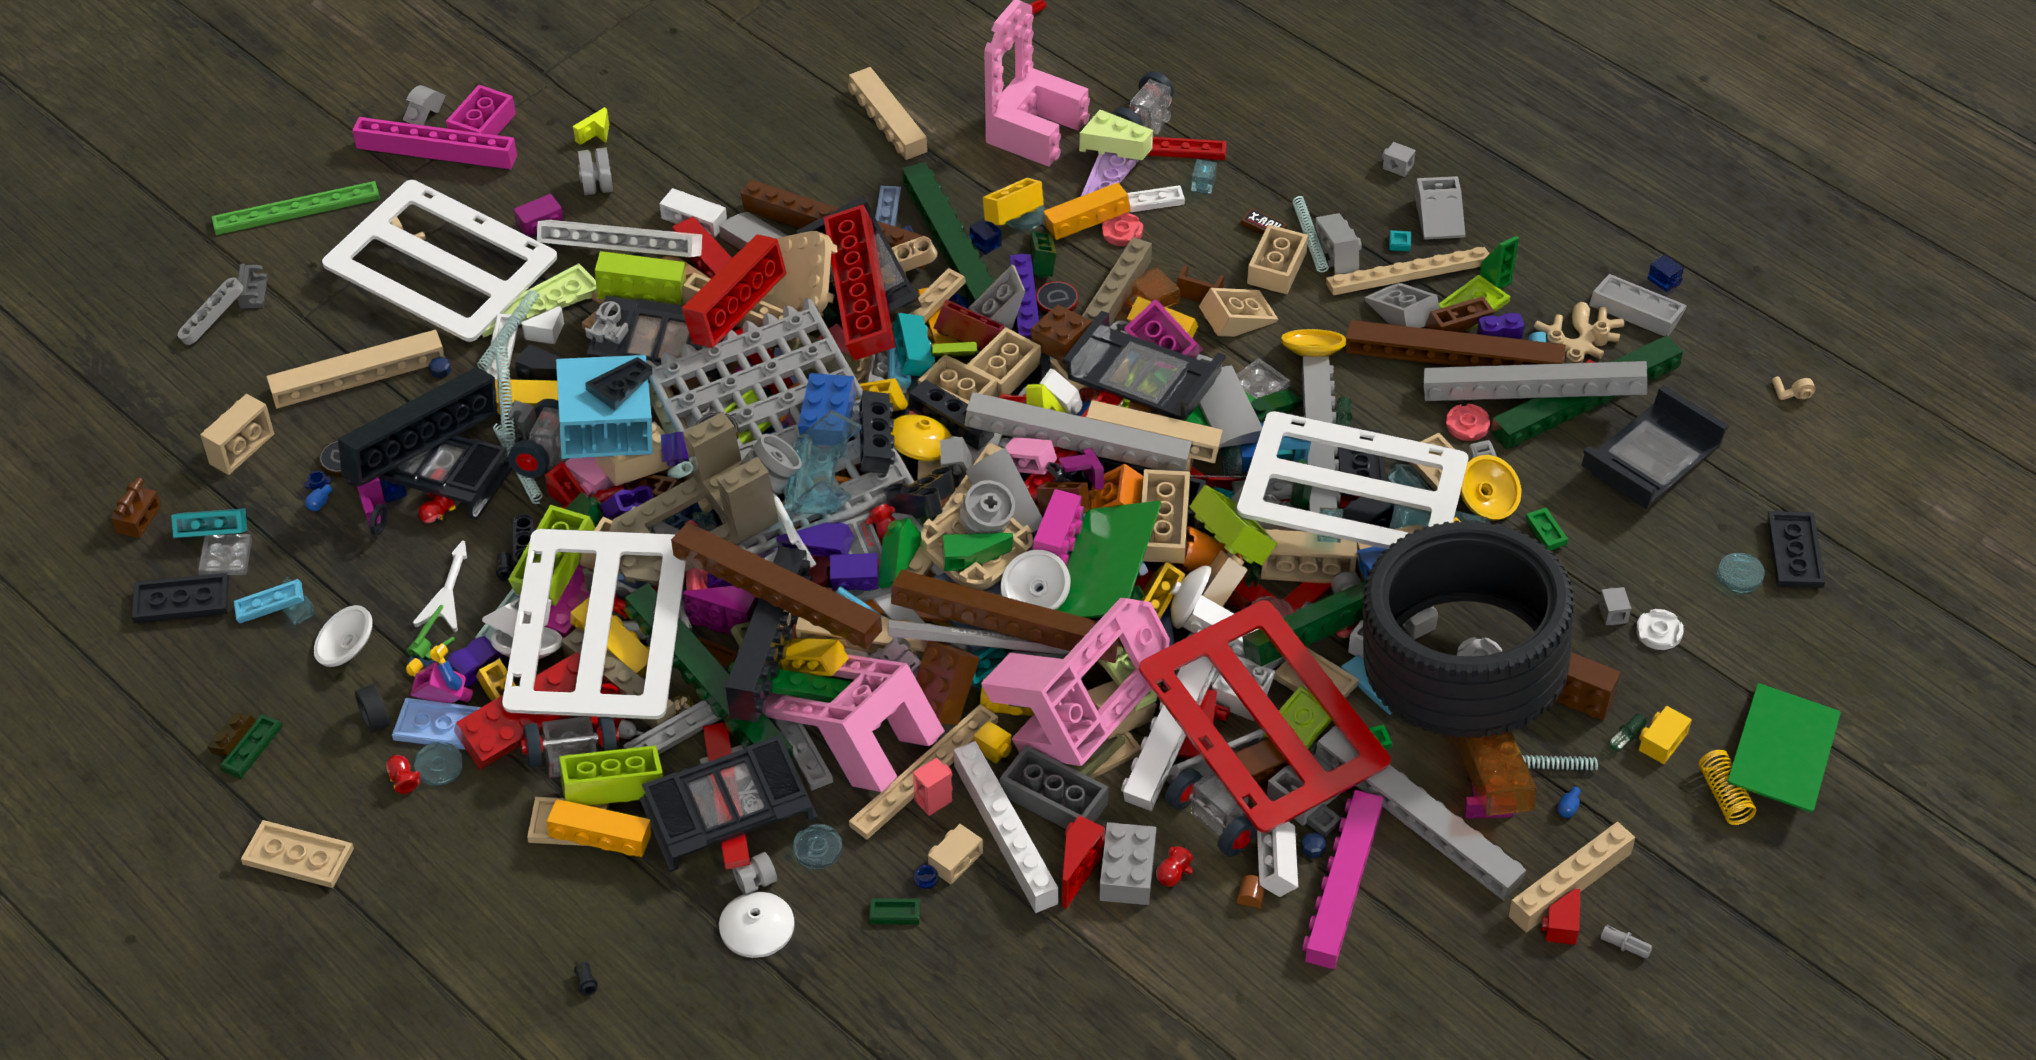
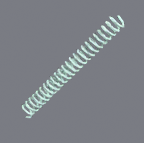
M1298 196L1292 202L1303 233L1308 235L1307 244L1316 270L1318 272H1325L1329 269V266L1325 260L1324 252L1322 251L1304 198Z
M529 290L525 297H523L515 312L506 321V324L497 334L493 343L490 344L477 363L479 368H481L479 366L481 364L485 369L484 371L487 372V369H489V366L492 365L491 363L496 358L494 354L495 349L498 348L496 345L500 347L507 344L509 338L512 337L511 334H514L513 331H516L515 328H518L522 319L525 318L524 316L527 315L526 313H529L535 301L538 300L537 297H540L538 292Z
M500 346L495 349L500 397L502 438L506 441H513L516 439L515 429H513L515 427L513 425L514 418L512 420H505L509 419V417H505L508 413L504 412L511 409H503L506 407L512 408L513 405L511 403L512 392L510 388L508 348Z
M496 423L493 430L502 447H508L507 455H509L511 447L515 444L514 440L512 442L504 440L502 438V431H500L502 428L497 431L501 425L495 429ZM517 473L531 502L539 504L540 502L534 501L540 500L543 494L539 490L535 479L526 478Z
M684 461L669 469L667 476L680 479L693 471V465L689 461Z
M1479 753L1477 754L1480 768L1482 767L1483 758L1485 768L1487 767V759H1489V767L1491 768L1492 758L1496 768L1497 757L1499 768H1501L1503 757L1504 768H1506L1507 758L1509 768H1511L1512 759L1513 768H1516V759L1518 760V768H1520L1521 759L1523 761V768H1525L1527 758L1529 769L1532 758L1533 769L1535 768L1536 759L1538 769L1540 768V760H1542V769L1545 768V760L1547 761V769H1549L1550 759L1552 769H1554L1556 759L1558 770L1561 759V769L1563 770L1566 759L1567 770L1569 769L1570 760L1572 770L1574 769V760L1576 761V770H1578L1579 760L1581 762V770H1583L1585 759L1586 770H1588L1590 759V770H1593L1594 760L1595 770H1598V763L1595 757L1586 758L1584 756L1581 758L1579 756L1578 759L1576 756L1572 759L1571 756L1568 758L1566 756L1563 758L1562 756H1554L1553 758L1551 755L1549 758L1547 755L1544 758L1542 755L1539 757L1537 755L1535 757L1532 755L1530 757L1528 755H1525V757L1523 755L1520 757L1516 755L1514 757L1513 754L1510 757L1508 754L1506 756L1503 754L1501 756L1499 754L1496 756L1492 754L1490 757L1489 754L1486 756L1484 753L1481 756Z

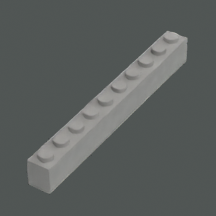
M1303 356L1304 418L1336 424V412H1332V409H1335V396H1331V394H1334V381H1330V378H1333V365H1329V356ZM1311 441L1307 459L1308 465L1338 471L1339 460L1334 459L1338 455V447ZM1312 486L1308 511L1329 516L1341 511V509H1337V506H1340V492Z
M1647 361L1425 368V401L1646 395Z
M972 392L965 418V426L1011 437L1051 440L1055 447L1082 453L1083 449L1092 448L1095 455L1099 457L1166 471H1185L1192 441L975 392Z
M1336 725L1318 740L1315 754L1333 769L1359 756ZM1391 765L1355 785L1363 792L1384 797L1383 808L1503 901L1523 883L1526 869L1523 868L1521 863L1506 855L1499 846L1493 845L1484 838L1482 833L1471 828L1461 817L1454 815L1446 809L1443 803L1433 799L1422 787L1415 785L1404 773L1398 772Z

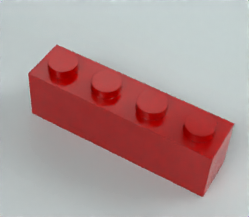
M694 217L672 226L673 232L702 235L701 256L686 258L690 259L694 263L695 268L710 279L732 259Z

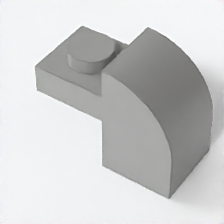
M423 85L415 87L406 99L410 103L403 121L424 126L430 110L439 113L446 95Z

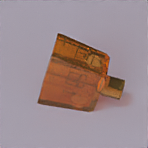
M1155 266L1133 282L1132 297L1127 299V304L1132 309L1137 297H1141L1151 302L1156 299L1164 307L1171 308L1180 304V288Z

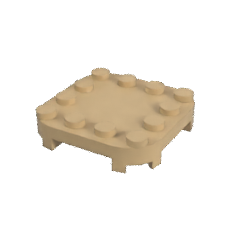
M809 231L778 238L787 274L761 301L781 309L788 305L801 312L803 311L804 300L809 298L813 301L819 314L823 316L822 311L826 308L828 302L833 303L834 294L828 293L831 254L837 253V245L832 243L828 235L818 231Z
M966 493L963 494L962 501L935 520L931 521L928 519L923 525L920 547L926 556L943 571V535L969 534L961 525L959 518L960 507ZM1012 517L1008 527L1003 532L1013 533L1011 552L981 565L975 562L964 571L944 572L959 585L981 591L988 589L1002 579L1006 567L1014 558L1024 552L1033 550L1032 530L1028 525L1023 527Z

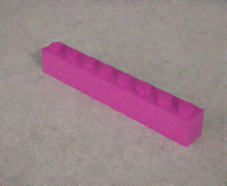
M363 117L358 118L352 130L357 149L512 169L517 158L513 137Z
M1355 790L1353 798H1348L1345 813H1348L1347 818L1342 817L1339 827V832H1342L1341 838L1336 837L1333 851L1336 854L1335 857L1330 856L1327 871H1330L1329 877L1324 876L1321 890L1324 891L1323 897L1318 896L1315 910L1318 913L1316 917L1312 916L1310 920L1309 931H1312L1310 937L1306 936L1302 951L1306 952L1305 962L1335 970L1381 815L1384 797Z

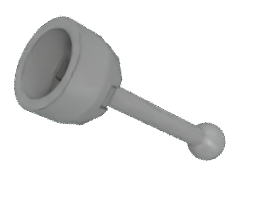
M625 719L621 720L618 727L619 738L629 740L635 735L641 736L644 734V732L636 730L634 723Z

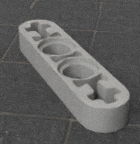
M234 277L227 279L180 328L177 334L179 339L185 345L195 343L242 293L243 285Z

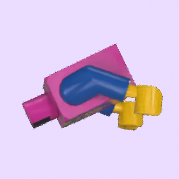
M444 644L436 645L429 654L430 658L438 663L434 662L421 670L423 668L422 662L414 658L406 667L407 673L415 677L411 696L428 701L452 704L457 700L469 702L473 690L464 687L465 676L453 671L449 661H445L444 656L448 653V649Z

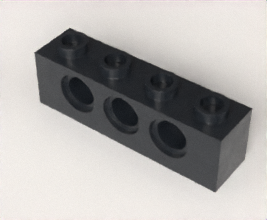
M927 379L909 392V410L918 415L937 420L948 429L951 435L963 437L965 443L974 449L979 450L994 437L995 433L965 426L968 404Z
M862 391L859 404L860 465L863 472L888 474L890 465H894L895 452L891 451L894 447V435H891L894 419H890L893 413V403L889 401V393Z

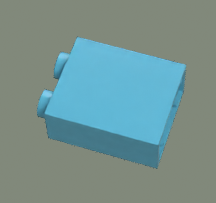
M646 355L556 359L562 459L653 454L648 379L616 410H613L589 393L585 385L586 382L636 357L646 362Z

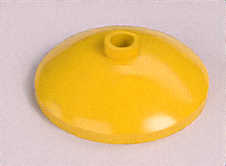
M1303 329L1283 334L1281 336V343L1299 356L1320 357L1330 356L1341 350L1346 345V337L1327 330Z
M916 414L904 415L894 419L893 432H891V435H894L895 449L908 457L923 461L940 460V440L952 437L948 429L937 420Z
M1480 455L1467 463L1460 494L1466 506L1477 516L1486 520H1501L1511 515L1517 509L1521 499V485L1517 474L1507 462L1496 456Z

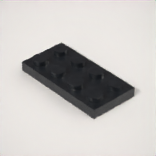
M1366 430L1381 434V430ZM1360 436V439L1373 441V439ZM1338 447L1337 456L1340 472L1386 481L1383 456ZM1341 492V496H1356Z
M1769 511L1767 520L1777 587L1824 588L1825 576L1814 512Z
M228 573L135 582L132 609L133 622L142 623L228 614Z

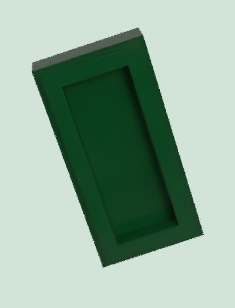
M870 898L869 922L870 924H920V899Z

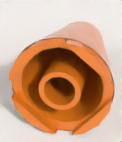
M1187 527L1185 563H1177V568L1182 572H1192L1201 566H1210L1220 550L1228 553V550L1224 548L1226 544L1219 542L1215 537L1194 527ZM1237 552L1236 555L1239 556L1240 559L1243 560V558L1241 557V554Z

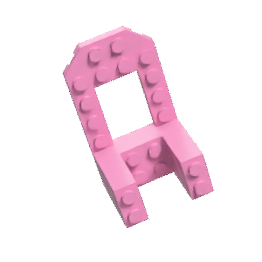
M1013 0L994 22L991 30L995 32L992 42H987L984 50L986 143L1050 167L1054 160L1059 158L1061 153L1059 149L1061 138L1059 124L1079 131L1083 124H1086L1089 120L1088 106L1090 98H1088V88L1033 68L1032 53L1034 47L1032 46V38L1034 32L1032 30V22L1034 16L1032 15V5L1020 0ZM1015 42V78L1002 92L1004 82H1002L1004 69L1002 57L1007 50L1012 48Z
M1120 598L1064 659L1009 653L981 685L991 702L1031 707L1034 715L1012 738L1019 753L1027 745L1061 763L1082 766L1152 689L1139 672L1140 662L1169 647L1170 638L1151 602ZM1119 637L1135 670L1097 711L1081 681V677Z
M847 655L849 659L833 676L855 680L830 703L799 699L800 697L777 693L767 696V706L764 714L768 718L818 726L853 787L882 792L888 789L897 778L895 771L872 732L879 728L881 722L886 718L898 740L902 742L930 746L936 743L938 737L945 732L907 663Z

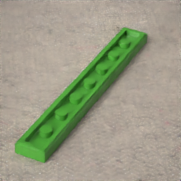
M372 181L212 216L215 234L220 235L380 200L376 182Z

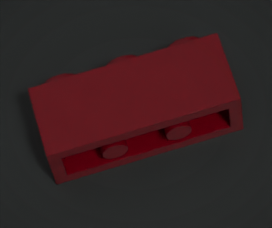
M945 300L933 329L943 336L956 338L959 343L975 342L977 350L981 352L1004 329L1005 325Z

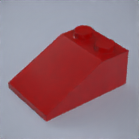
M1080 815L1074 823H1069L1065 831L1066 844L1062 907L1066 909L1102 860L1104 854L1105 827Z

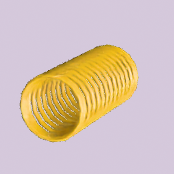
M1724 750L1711 751L1700 759L1698 766L1727 822L1731 825L1743 824L1755 815L1756 807L1751 801L1747 790L1739 787L1732 789L1735 786L1727 783L1729 778L1727 774L1730 773L1731 769L1724 770L1732 768L1733 765L1727 752ZM1719 755H1725V757H1721L1711 761L1705 768L1703 767L1705 763L1711 758ZM1723 759L1720 763L1709 767L1712 763ZM1750 807L1746 812L1740 815L1731 816L1733 813L1740 812L1745 808ZM1753 808V811L1751 812V814L1748 815L1747 817L1743 818V819L1735 820V821L1729 819V818L1741 817V816L1747 814V813Z

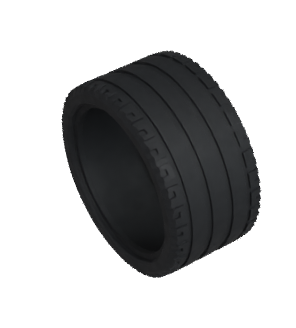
M1458 520L1454 521V523L1447 521L1440 525L1436 523L1431 527L1425 526L1421 530H1414L1412 534H1406L1404 538L1400 537L1396 543H1392L1389 546V549L1383 551V555L1378 556L1377 562L1373 563L1372 569H1370L1366 578L1363 594V659L1368 682L1373 692H1376V697L1381 699L1384 706H1388V710L1391 713L1395 712L1398 718H1403L1404 722L1412 723L1416 728L1421 727L1423 731H1433V734L1440 733L1446 737L1448 735H1452L1454 738H1459V736H1464L1465 738L1474 736L1475 738H1481V736L1491 737L1493 734L1502 735V732L1506 731L1509 733L1514 728H1521L1523 724H1530L1531 720H1536L1539 714L1543 715L1546 712V708H1550L1553 702H1556L1558 695L1561 694L1569 672L1574 599L1567 571L1564 570L1562 563H1559V559L1553 556V552L1546 550V546L1539 544L1538 540L1535 538L1531 539L1527 534H1521L1519 530L1514 531L1511 530V527H1502L1501 524L1497 523L1493 525L1491 522L1480 523V521L1470 522V520H1465V522H1459ZM1469 601L1486 603L1505 609L1521 618L1530 626L1534 633L1520 644L1499 653L1484 656H1456L1427 648L1408 636L1400 627L1412 616L1427 608L1449 602Z

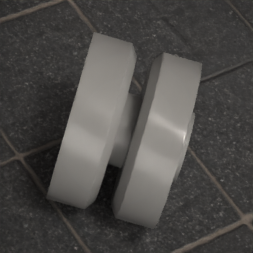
M607 147L596 149V162H592L589 150L578 151L580 182L583 183L585 196L596 193L595 181H599L602 193L613 192Z
M763 434L754 445V449H751L742 460L744 464L758 457L769 471L774 492L782 491L788 484L790 477H793L802 466L801 458L797 452L784 440L771 434Z
M985 480L972 485L960 507L959 518L961 525L969 534L1004 532L1014 514V496L1000 482Z

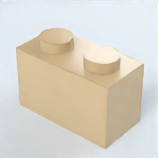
M959 824L954 830H950L945 835L944 840L938 846L935 845L929 851V870L952 885L983 853V839Z

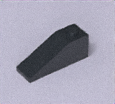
M529 344L515 359L517 376L524 380L557 381L556 359L564 358Z

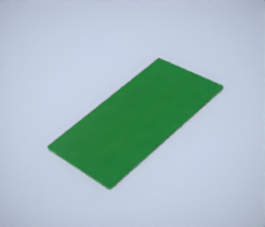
M1160 501L1094 508L1086 512L1081 531L1078 534L1067 565L1070 574V590L1066 600L1057 611L1084 618L1103 617L1120 598L1130 599L1161 507Z
M1758 683L1727 783L1812 813L1815 809L1841 712Z

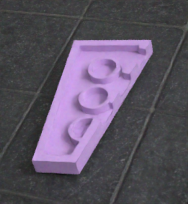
M1105 152V155L1099 154L1081 196L1117 182L1120 184L1139 160L1117 157L1116 153Z

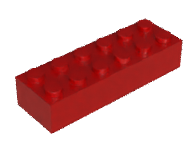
M756 234L682 307L692 343L714 348L787 274L777 238Z
M579 652L538 674L535 677L533 690L574 692L581 657ZM502 695L457 721L454 732L479 770L521 746V740L524 739V725L537 724L540 735L572 715L509 713L503 707Z

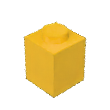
M989 720L974 734V742L976 741L983 755L996 764L1011 752V734Z

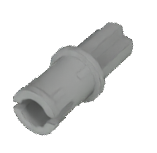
M1606 925L1602 932L1601 939L1620 947L1621 951L1626 949L1643 958H1648L1652 951L1650 944L1632 937L1630 932H1621L1610 925Z

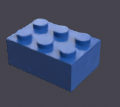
M810 373L798 423L801 443L846 445L857 394L854 376Z

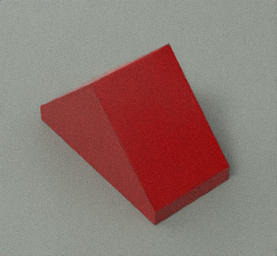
M563 461L545 474L549 496L564 506L569 505L581 492L586 494Z

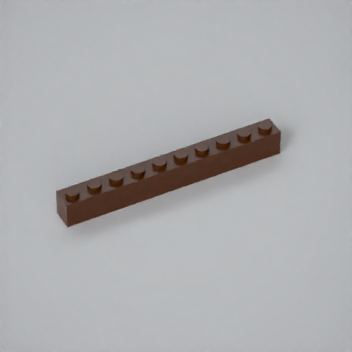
M752 179L741 192L745 211L800 229L839 209ZM877 221L891 248L923 237V235ZM876 243L877 251H878V252H881L880 248L878 247V245H877V243ZM927 264L917 268L924 269Z
M1350 320L1346 335V353L1460 367L1565 364L1566 344Z
M689 522L671 539L673 556L677 559L684 560L694 565L697 569L704 570L718 579H723L734 587L741 588L757 598H762L773 606L780 607L796 617H801L812 625L829 631L832 635L842 637L853 645L867 649L882 632L880 614Z
M905 570L900 571L892 584L891 604L1066 651H1071L1098 622ZM1119 637L1099 658L1100 660L1116 663L1124 647Z

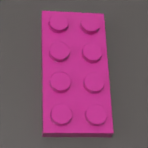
M580 563L557 605H551L548 625L544 626L557 631L562 638L568 636L575 629L570 623L571 611L590 597V591H587L585 584L584 566L580 565Z

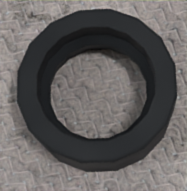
M371 684L355 690L357 705L369 731L375 732L389 726L386 708L375 685Z

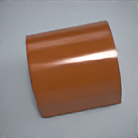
M1247 875L1243 877L1237 897V904L1261 909L1266 889L1260 886L1258 876Z

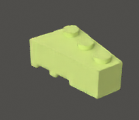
M1099 110L1080 132L1079 151L1086 152V149L1096 150L1098 154L1105 155V152L1116 153L1117 157L1143 160L1152 150L1153 130Z

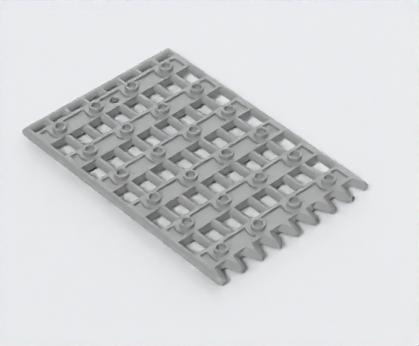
M809 298L804 300L803 311L801 312L786 305L783 309V319L778 320L772 314L766 313L763 317L762 327L758 328L754 323L745 321L742 327L743 334L737 335L731 330L723 338V341L714 348L702 346V350L697 351L693 346L685 344L682 348L681 358L677 359L673 354L664 352L661 357L662 365L656 366L651 361L646 360V363L652 366V375L649 377V380L676 432L688 430L684 429L679 419L692 414L697 423L703 417L700 411L713 407L716 413L724 412L726 414L721 403L734 399L738 409L727 414L736 420L739 433L750 430L755 439L742 445L739 438L737 439L741 460L744 459L751 449H754V445L762 436L757 425L766 421H770L776 431L771 435L784 440L794 450L806 445L809 446L814 456L801 460L802 466L793 477H790L788 484L782 491L775 492L776 495L783 493L789 505L784 506L794 528L801 526L796 531L826 522H841L886 504L885 494L874 499L872 497L884 493V489L889 485L897 483L910 485L914 483L895 447L891 449V451L895 452L894 465H890L888 474L870 472L862 476L859 475L855 464L860 463V429L858 425L859 404L863 390L816 306ZM819 329L824 339L811 343L806 333ZM799 337L804 347L791 351L786 341ZM778 345L783 355L771 359L766 349ZM758 352L763 363L751 367L746 356ZM835 359L841 369L830 373V375L854 376L856 397L858 400L854 403L849 427L855 440L847 442L845 446L833 445L834 448L822 452L818 444L801 443L798 423L801 413L799 410L802 409L808 383L803 371L815 367L819 374H829L823 363ZM738 360L742 371L730 375L725 365ZM717 368L722 378L710 383L705 372ZM795 375L800 385L788 390L782 379ZM697 376L702 386L689 391L684 380ZM775 383L779 393L767 398L762 387ZM676 384L681 394L668 398L664 388ZM753 389L759 401L746 405L741 395ZM791 413L796 424L784 429L779 418ZM846 468L852 480L839 484L834 473ZM826 477L831 488L818 493L813 481ZM805 485L810 496L797 501L792 489ZM864 500V503H861V504L856 505V506H854V507L851 506V505H853V504H856V503L861 502V501ZM818 503L824 504L822 507L816 506ZM843 509V511H841V512H839V513H836V514H834V515H830V514L833 513V512H836V511H838V510ZM778 516V523L742 541L737 546L758 555L779 546L776 538L767 541L768 538L778 534H787ZM822 517L821 520L809 524V522ZM755 543H758V545L753 546V547H751V548H748V549L745 548V547H748V546L753 545V544H755Z

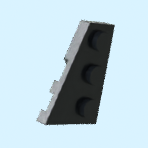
M636 357L586 382V390L610 408L616 410L652 375V366L641 358Z

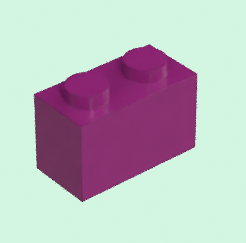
M551 194L514 208L516 224L523 234L528 237L537 235L538 221H564L562 208Z

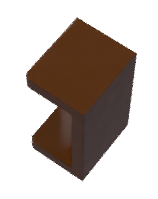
M1184 265L1177 277L1176 295L1201 303L1210 288H1224V276L1220 275L1217 282L1211 284L1188 277L1189 266Z

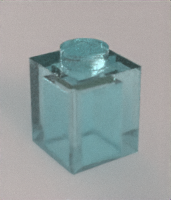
M1197 159L1192 174L1191 191L1212 193L1216 179L1217 162Z

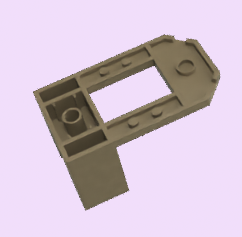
M721 412L683 432L689 462L693 465V478L613 519L609 532L650 533L647 528L706 498L724 522L723 525L713 529L710 533L737 545L779 522L769 471L758 457L744 464L742 463L735 427L725 413ZM622 555L619 571L627 582L636 583L637 581L648 582L652 586H659L663 557ZM686 562L685 572L695 566Z

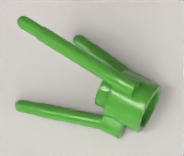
M439 605L417 638L408 647L407 652L411 657L415 655L421 659H431L429 655L431 643L424 637L442 611L443 605ZM451 637L441 644L448 646L455 638Z

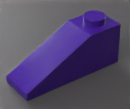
M826 522L797 530L809 553L812 556L830 558V555L848 554L854 538L849 526L842 522ZM788 534L777 536L776 541L779 546L798 549L795 544L790 542Z

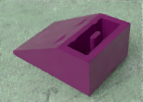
M734 586L687 590L683 592L686 617H688L690 623L732 636L731 629L734 625L751 621L759 598Z

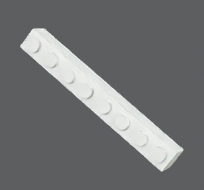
M556 220L538 221L537 241L541 243L683 257L701 256L702 250L701 234Z
M1205 656L1179 668L1177 674L1179 680L1199 706L1217 670ZM1162 702L1160 703L1159 709L1161 711L1158 717L1155 716L1151 722L1149 737H1144L1140 748L1142 752L1139 758L1135 757L1131 766L1132 773L1129 778H1125L1121 788L1125 802L1152 811L1169 770L1186 737L1184 731Z
M975 741L954 749V767L1033 910L1037 913L1057 905L1058 886L978 744Z

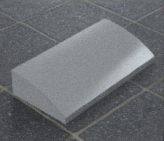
M749 212L737 214L719 225L720 238L740 250L756 234L777 239L787 236Z
M1611 274L1593 291L1589 306L1596 309L1606 307L1608 314L1620 319L1623 318L1625 321L1662 336H1669L1687 307L1685 304Z
M1232 365L1222 367L1221 373L1200 401L1199 407L1209 427L1223 430L1219 447L1256 443L1262 431L1260 421Z
M1006 447L989 455L965 471L972 485L980 481L992 480L1000 482L1007 487L1014 496L1015 510L1012 517L1023 527L1028 525L1032 530V536L1037 533L1043 518Z
M1262 729L1256 730L1227 744L1234 753H1237L1238 750L1245 746L1251 747L1259 743L1264 737V731ZM1200 754L1172 766L1169 770L1167 781L1171 784L1179 774L1191 768L1197 770L1204 777V783L1217 778V776Z

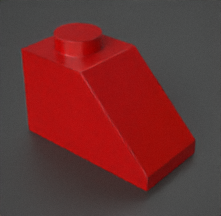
M1575 888L1549 906L1548 915L1542 917L1541 931H1546L1545 941L1576 945L1579 934L1580 889Z

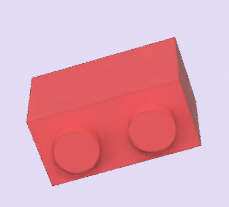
M937 758L913 772L914 801L928 816L952 802V771L948 765L942 764Z

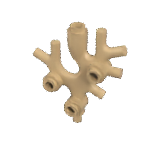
M1579 302L1574 306L1572 313V323L1580 334L1579 338L1569 339L1564 336L1561 331L1562 315H1555L1554 323L1551 326L1537 321L1534 329L1545 332L1547 335L1546 342L1566 344L1567 355L1565 364L1583 363L1585 354H1590L1599 359L1602 358L1604 351L1596 348L1593 344L1603 346L1607 341L1619 343L1620 334L1610 333V329L1624 327L1623 318L1607 319L1608 309L1600 307L1598 321L1594 325H1590V308L1586 303Z

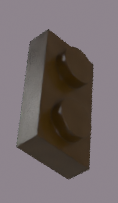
M235 713L228 719L222 730L214 736L207 748L212 754L229 755L256 720L251 714Z

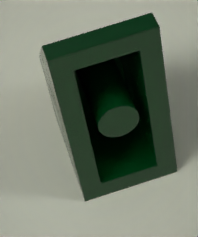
M581 492L565 508L566 510L590 516L595 528L602 517H604V513L600 508L601 502L595 496L591 495L589 497L584 492Z

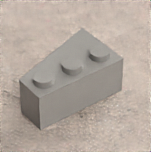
M1340 213L1316 217V234L1324 254L1328 253L1330 257L1328 265L1329 267H1334V275L1348 274L1359 270V250L1362 248L1361 240L1357 238L1354 230L1349 227L1347 220H1344Z

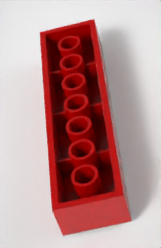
M864 204L824 217L826 235L830 237L833 244L837 245V253L831 254V264L846 347L854 361L895 348L872 220Z

